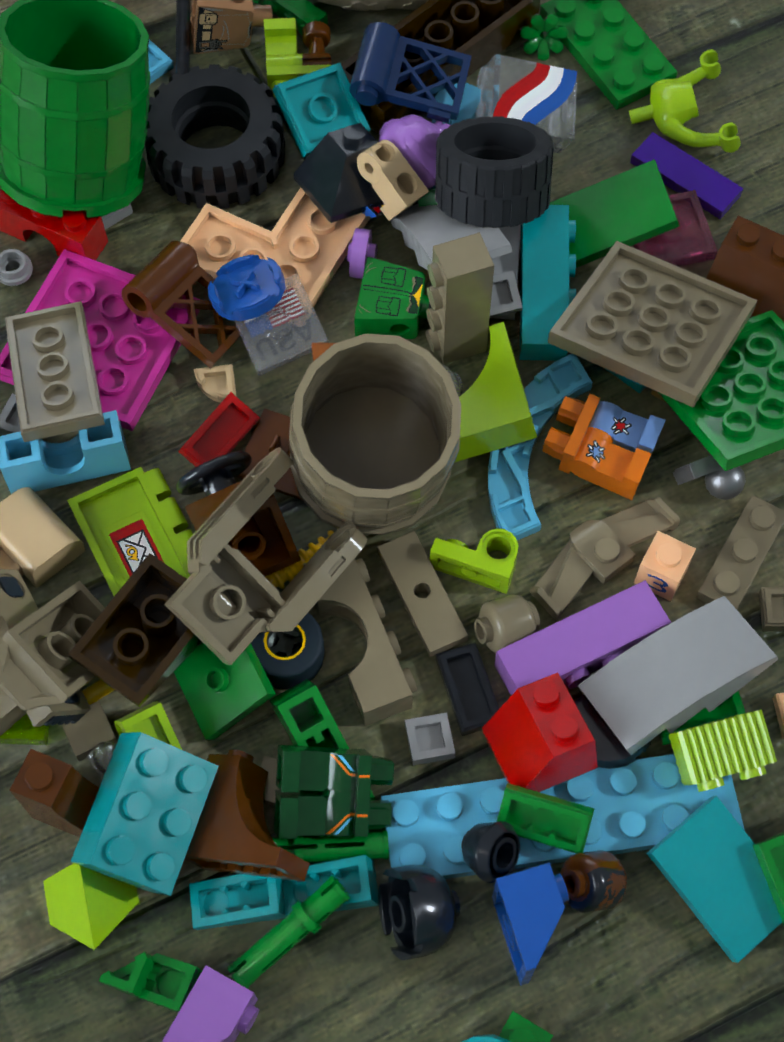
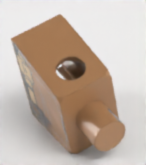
M192 0L190 32L194 54L248 47L251 43L252 27H264L263 19H272L271 5H253L252 0Z

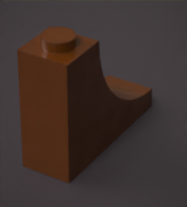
M30 749L10 788V792L32 818L77 837L81 836L99 787L83 777L72 765L33 749Z
M229 750L228 755L209 754L207 761L219 767L187 850L185 860L204 870L305 881L310 863L278 847L268 831L264 816V790L268 771L254 764V757L243 751Z

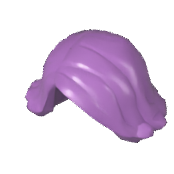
M411 114L400 119H391L385 122L379 131V141L388 140L392 142L427 189L435 186L436 141L440 133L447 129L450 124H443L441 121L432 123L421 116Z

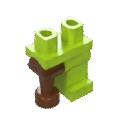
M263 19L267 83L271 90L277 84L332 65L330 54L325 53V48L330 44L331 39L330 28L327 24L320 21H312L303 27L302 40L304 45L309 48V53L298 54L296 19Z

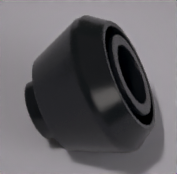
M504 821L475 825L463 837L461 844L463 859L484 882L495 883L497 878L509 875L515 868L520 854V841L514 827Z

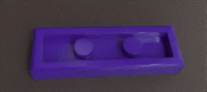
M654 132L631 155L630 163L636 167L655 159L664 185L718 219H721L742 194L743 188Z

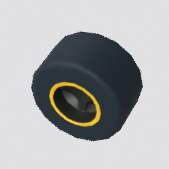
M309 613L305 615L293 631L260 632L251 642L272 687L288 690L306 679L311 681L323 665L325 649L321 627Z

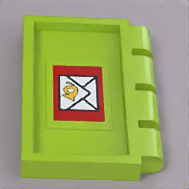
M142 467L136 468L67 500L113 596L118 593L149 553L186 579L190 576L187 563V541L193 535V532L190 529L185 530L188 527V523L176 499L169 497L172 492L159 468L151 469L145 473Z

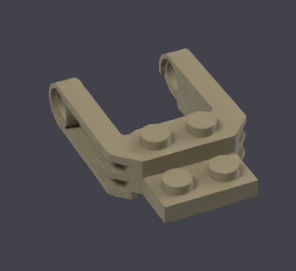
M280 447L267 454L187 541V563L190 576L164 604L227 665H232L260 632L293 631L361 552L367 542L366 536L354 524L347 523L328 538L280 594L238 549L228 545L230 540L275 492L276 488L274 485L288 471L290 466L295 464Z

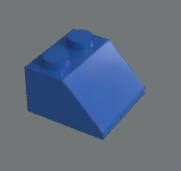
M550 862L497 878L492 894V901L520 986L530 982L565 909L564 902L569 900L564 879L560 873L553 874Z

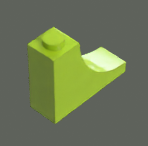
M504 322L489 326L490 351L486 364L473 385L459 397L461 402L460 446L455 462L538 438Z

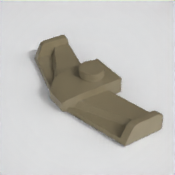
M655 497L604 519L585 521L570 533L567 544L530 590L531 595L557 622L592 574L604 585L634 561L636 554L629 547L654 537L657 531L664 533L668 530H675L680 523L679 516L660 497Z

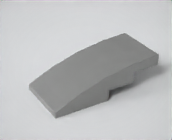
M416 204L391 220L392 227L402 232L405 246L415 250L418 265L428 270V264L432 263L434 245L479 232L492 259L513 252L511 244L499 227H476L471 224L461 223L447 216L437 205L419 207Z
M722 596L651 634L614 658L580 683L578 687L630 755H633L665 729L670 733L674 732L704 708L710 713L779 659L725 596Z

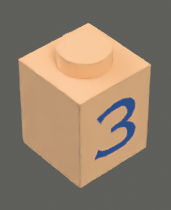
M657 531L639 566L634 584L646 580L654 594L672 601L688 570L696 548Z

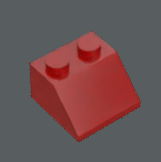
M558 672L518 688L482 727L483 734L509 784L541 792L598 768L595 739Z

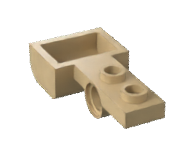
M24 487L18 489L0 502V569L18 570L21 576L25 575L38 588L85 552L83 542L32 488Z

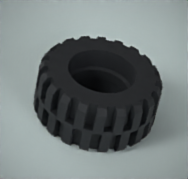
M209 64V68L199 69V66L189 68V72L183 75L178 72L169 78L170 83L167 85L162 83L154 91L155 98H149L147 134L144 147L153 178L156 182L160 183L161 189L168 195L173 197L176 194L177 201L187 205L194 202L197 208H203L208 203L212 206H218L219 209L230 208L229 204L238 202L239 205L249 202L251 195L259 196L267 190V182L272 184L279 175V168L284 164L286 147L281 108L274 97L273 91L265 83L260 84L258 77L249 72L244 75L240 68L233 66L223 69L219 64ZM211 126H227L243 133L233 143L220 148H198L185 142L195 132Z

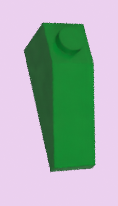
M306 679L269 700L293 745L349 749L314 683ZM370 790V800H375L376 798Z

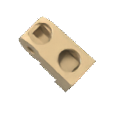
M381 140L358 155V170L362 177L372 184L373 189L385 204L380 210L388 221L411 207L429 192L408 161L392 142Z

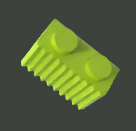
M762 709L669 734L671 747L674 751V757L676 758V764L679 768L683 785H697L699 792L724 786L723 777L739 773L740 780L764 775L767 773L764 765L777 762Z

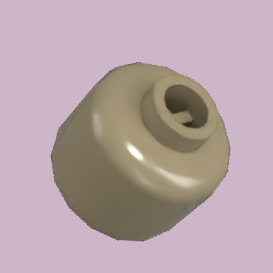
M516 594L486 601L480 607L479 619H476L474 622L475 634L480 643H486L487 647L496 653V651L538 632L540 629L538 611L531 601H527L522 596Z

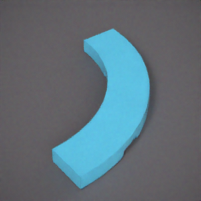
M572 353L540 371L534 377V380L524 388L537 437L547 422L559 411L565 396L576 398L592 388L591 379L578 357ZM537 438L490 452L488 496L496 529H505L511 532L517 540L541 530V522L535 512L531 499L528 479L529 461Z

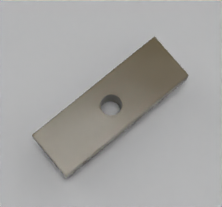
M415 531L377 546V553L429 657L468 641V634ZM424 592L429 596L426 598H419L416 596V594Z

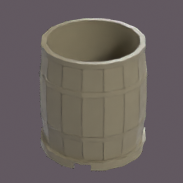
M362 334L333 344L308 366L294 394V402L291 406L289 449L290 458L295 464L290 466L300 498L322 522L337 529L347 523L354 524L365 536L370 534L384 535L412 527L437 505L450 478L451 469L459 452L461 402L450 373L429 350L400 336Z

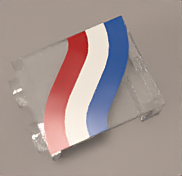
M495 54L485 67H481L477 78V87L481 89V101L478 103L475 118L499 116L520 119L521 121L535 124L537 127L545 130L547 135L551 136L555 153H561L574 141L577 71Z

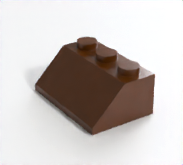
M737 216L721 244L706 279L756 299L757 303L751 317L773 310L784 322V235Z

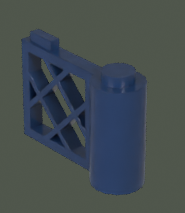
M373 22L367 25L364 31L349 87L350 93L353 98L365 106H372L387 101L427 112V118L448 123L449 119L457 120L472 56L400 36L398 30L392 25L384 22ZM408 51L418 54L425 62L412 67L404 57V53ZM447 62L461 66V70L459 73L447 77L439 65ZM431 69L439 82L426 87L418 75ZM410 79L418 91L407 94L395 89L397 84ZM445 89L453 99L452 106L437 102L432 94Z

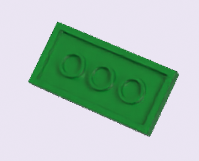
M550 0L541 5L540 16L543 20L550 13L558 16L559 21L556 26H565L568 31L567 37L560 39V41L616 110L649 95L651 86L655 82L662 79H675L677 77L678 71L618 0Z

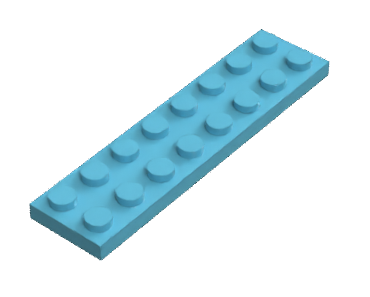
M674 754L635 759L636 761L624 767L612 769L598 767L540 792L595 808L583 852L602 850L614 855L652 849L712 796H717L744 829L732 775L723 777L724 786L699 792L697 785H683ZM506 778L381 796V800H389L392 807L391 826L385 827V830L388 832L391 868L406 865H423L435 870L444 879L476 875L463 859L462 840L465 834L475 825L497 822L505 787L508 783ZM518 836L520 854L514 869L539 866L548 862L550 864L565 862L571 855L576 853Z

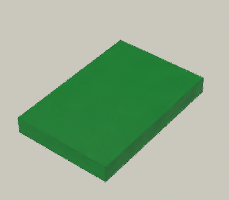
M655 159L550 202V205H569V220H576L575 243H569V254H576V268L605 257L616 241L632 246L680 227Z

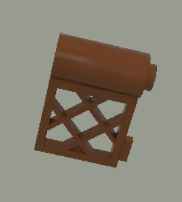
M171 241L121 292L123 301L132 312L143 318L150 317L210 369L248 330L244 321L239 326L223 325L222 317L218 315L210 301L193 299L192 287L197 282L208 290L210 281L213 283L215 279L199 266L196 251L192 246L184 242ZM171 308L187 309L189 324H177L166 313ZM195 309L213 310L215 325L197 324ZM199 334H217L219 348L212 354L200 343Z

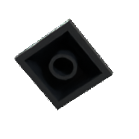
M361 123L327 133L294 172V180L330 223L365 212L368 205L383 203L373 189L372 184L362 177L357 167L358 155L377 143L375 138Z

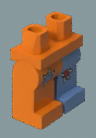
M590 393L586 402L565 396L557 413L556 420L574 427L572 434L551 427L544 441L542 451L561 460L558 470L568 474L572 472L588 482L633 500L666 420L654 415H650L649 419L624 411L613 403L600 401V397Z

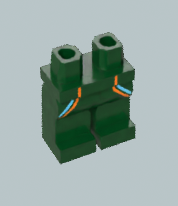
M278 744L276 785L279 790H275L273 830L279 839H295L297 836L315 835L368 837V829L390 827L392 817L391 802L389 800H370L371 785H392L394 780V762L387 758L372 756L365 749Z

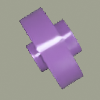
M356 228L354 231L352 243H349L347 252L349 276L351 278L363 279L367 257L377 258L378 245L372 244V230Z

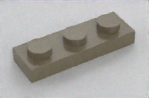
M754 495L751 496L698 591L697 599L708 604L725 596L738 609L784 524V510Z

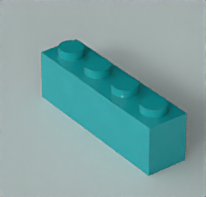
M549 205L548 209L540 217L526 224H521L520 299L523 308L520 311L519 360L557 361L567 356L568 351L547 342L550 330L576 296V289H569V277H575L576 254H569V243H575L576 220H569V205Z

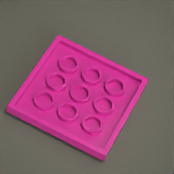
M64 249L25 313L82 301L103 413L116 410L121 427L133 431L181 343L150 317L143 318L132 312L123 301L122 289L136 275ZM171 308L166 313L177 324H189L187 309ZM195 309L196 317H197V315H198L200 309ZM7 342L0 353V380L14 385Z

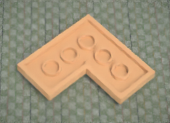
M300 187L272 231L206 203L180 242L187 243L194 248L197 253L199 266L214 279L217 278L216 272L235 258L246 255H259L260 259L268 261V257L275 260L285 277L286 289L284 292L294 289L306 314L291 322L302 326L347 256L349 243H352L355 229H364L371 217H366L363 213H359L330 223Z

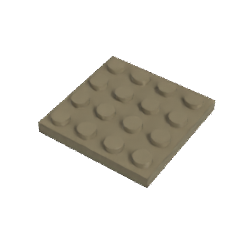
M616 241L552 327L547 343L694 407L754 312L757 300Z

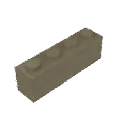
M479 232L434 245L432 263L427 266L432 286L427 287L431 308L426 310L430 329L426 330V337L431 351H438L443 364L487 351L494 263Z

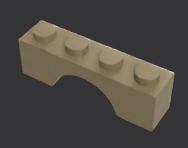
M360 558L358 560L354 559L315 605L319 615L340 617L354 624L366 640L367 649L359 665L348 674L350 691L363 723L367 726L411 709L412 693L417 692V687L408 667L402 669L399 664L397 655L401 654L398 640L393 630L385 631L381 621L382 618L386 617L383 605L377 594L371 596L365 583L370 582V577L363 559Z

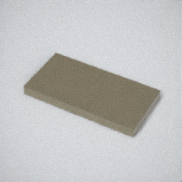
M82 301L5 317L20 431L23 441L29 442L105 425Z

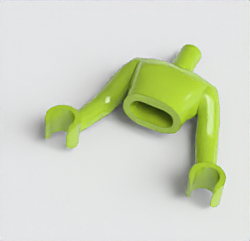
M713 49L703 52L700 56V67L686 75L655 82L651 86L650 105L629 110L632 125L654 119L656 126L663 135L687 146H721L725 152L737 151L741 141L740 137L736 136L738 133L737 126L732 122L720 127L719 133L695 132L683 126L688 120L699 116L692 86L704 78L715 79L721 73V65L717 62V52Z

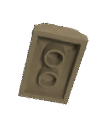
M80 581L16 624L1 637L0 687L21 710L64 703L96 677L68 657L71 649L105 609Z

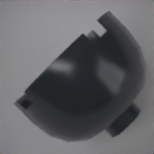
M406 865L386 869L383 875L389 876L388 883L379 884L378 902L384 935H390L393 931L398 945L391 947L393 954L403 961L425 957L438 952L451 938L455 929L456 917L460 914V901L457 893L451 890L447 881L438 872L426 866Z

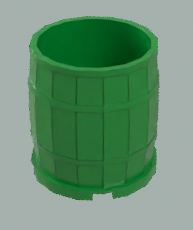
M19 0L1 13L0 188L19 205L44 215L63 217V210H86V217L89 218L105 216L127 207L142 192L146 162L142 154L147 134L149 109V34L141 19L124 6L109 0Z

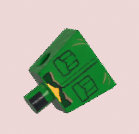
M367 257L354 317L355 337L362 334L395 335L404 339L417 338L421 318L427 319L426 310L431 308L428 295H425L426 275L417 270Z

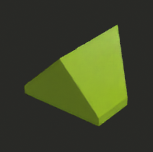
M75 863L43 881L50 925L93 950L103 942L136 905H140L137 887Z

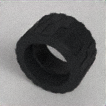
M499 116L469 118L450 125L440 133L436 141L435 201L438 203L437 206L450 218L476 227H514L519 224H526L540 217L550 205L554 144L551 136L547 135L545 130L530 122Z

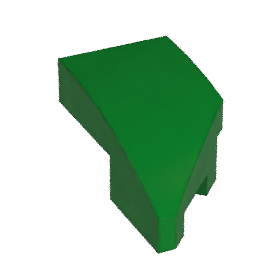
M143 952L134 957V962L117 971L111 972L109 970L101 974L99 982L179 1013L202 970L197 966L159 953L151 956Z

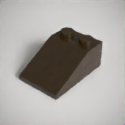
M149 553L71 649L68 657L140 707L201 642L164 605L187 579Z

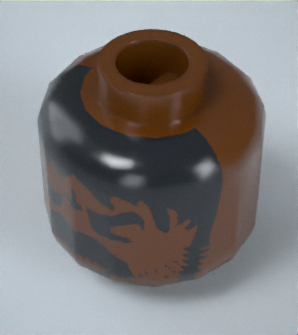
M600 850L573 854L565 860L561 868L560 874L564 879L569 895V900L566 902L579 912L587 913L613 909L622 901L626 893V872L620 860L612 853Z

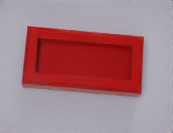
M230 392L178 452L195 467L216 457L231 453L258 422L260 417Z

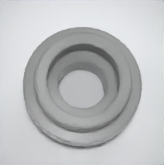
M8 249L0 253V282L2 284L17 286L30 278L33 266L26 254L17 249Z

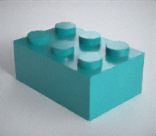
M142 732L121 733L70 862L142 890L171 896L219 766Z

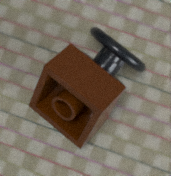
M237 451L216 457L197 466L179 479L176 484V490L179 494L194 495L202 492L206 494V497L184 506L195 531L199 529L240 484L241 481L236 483L234 478L250 466L252 457L249 453ZM274 494L266 500L228 543L230 547L238 549L264 577L301 560Z

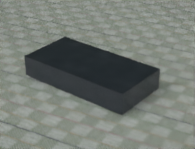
M476 643L436 654L435 660L461 735L465 736L482 731V727L499 710V706Z

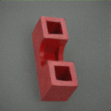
M0 188V231L25 242L32 232L35 231L52 243L57 256H60L65 249L95 261L107 245L108 238L101 216L87 218L86 210H63V217L44 215L19 205Z

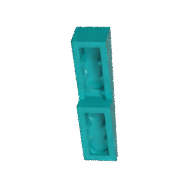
M367 855L309 865L305 881L237 874L189 883L193 929L202 930L284 919L293 911L291 906L298 900L303 902L332 875L346 889L344 892H348L351 897L334 912L379 906L375 862Z

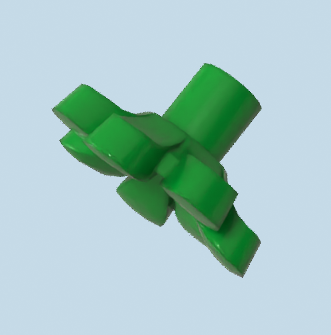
M550 13L543 20L539 14L531 17L532 26H523L521 37L529 39L524 44V51L527 54H532L538 50V59L545 61L549 58V50L557 54L563 50L564 45L559 39L566 38L568 31L565 26H556L559 21L557 15Z

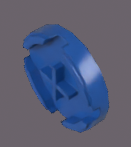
M246 255L235 258L223 265L216 272L217 278L213 283L210 281L208 285V298L218 315L228 320L246 321L260 317L272 310L282 299L286 289L285 277L275 260L267 257V261L260 259L259 255Z

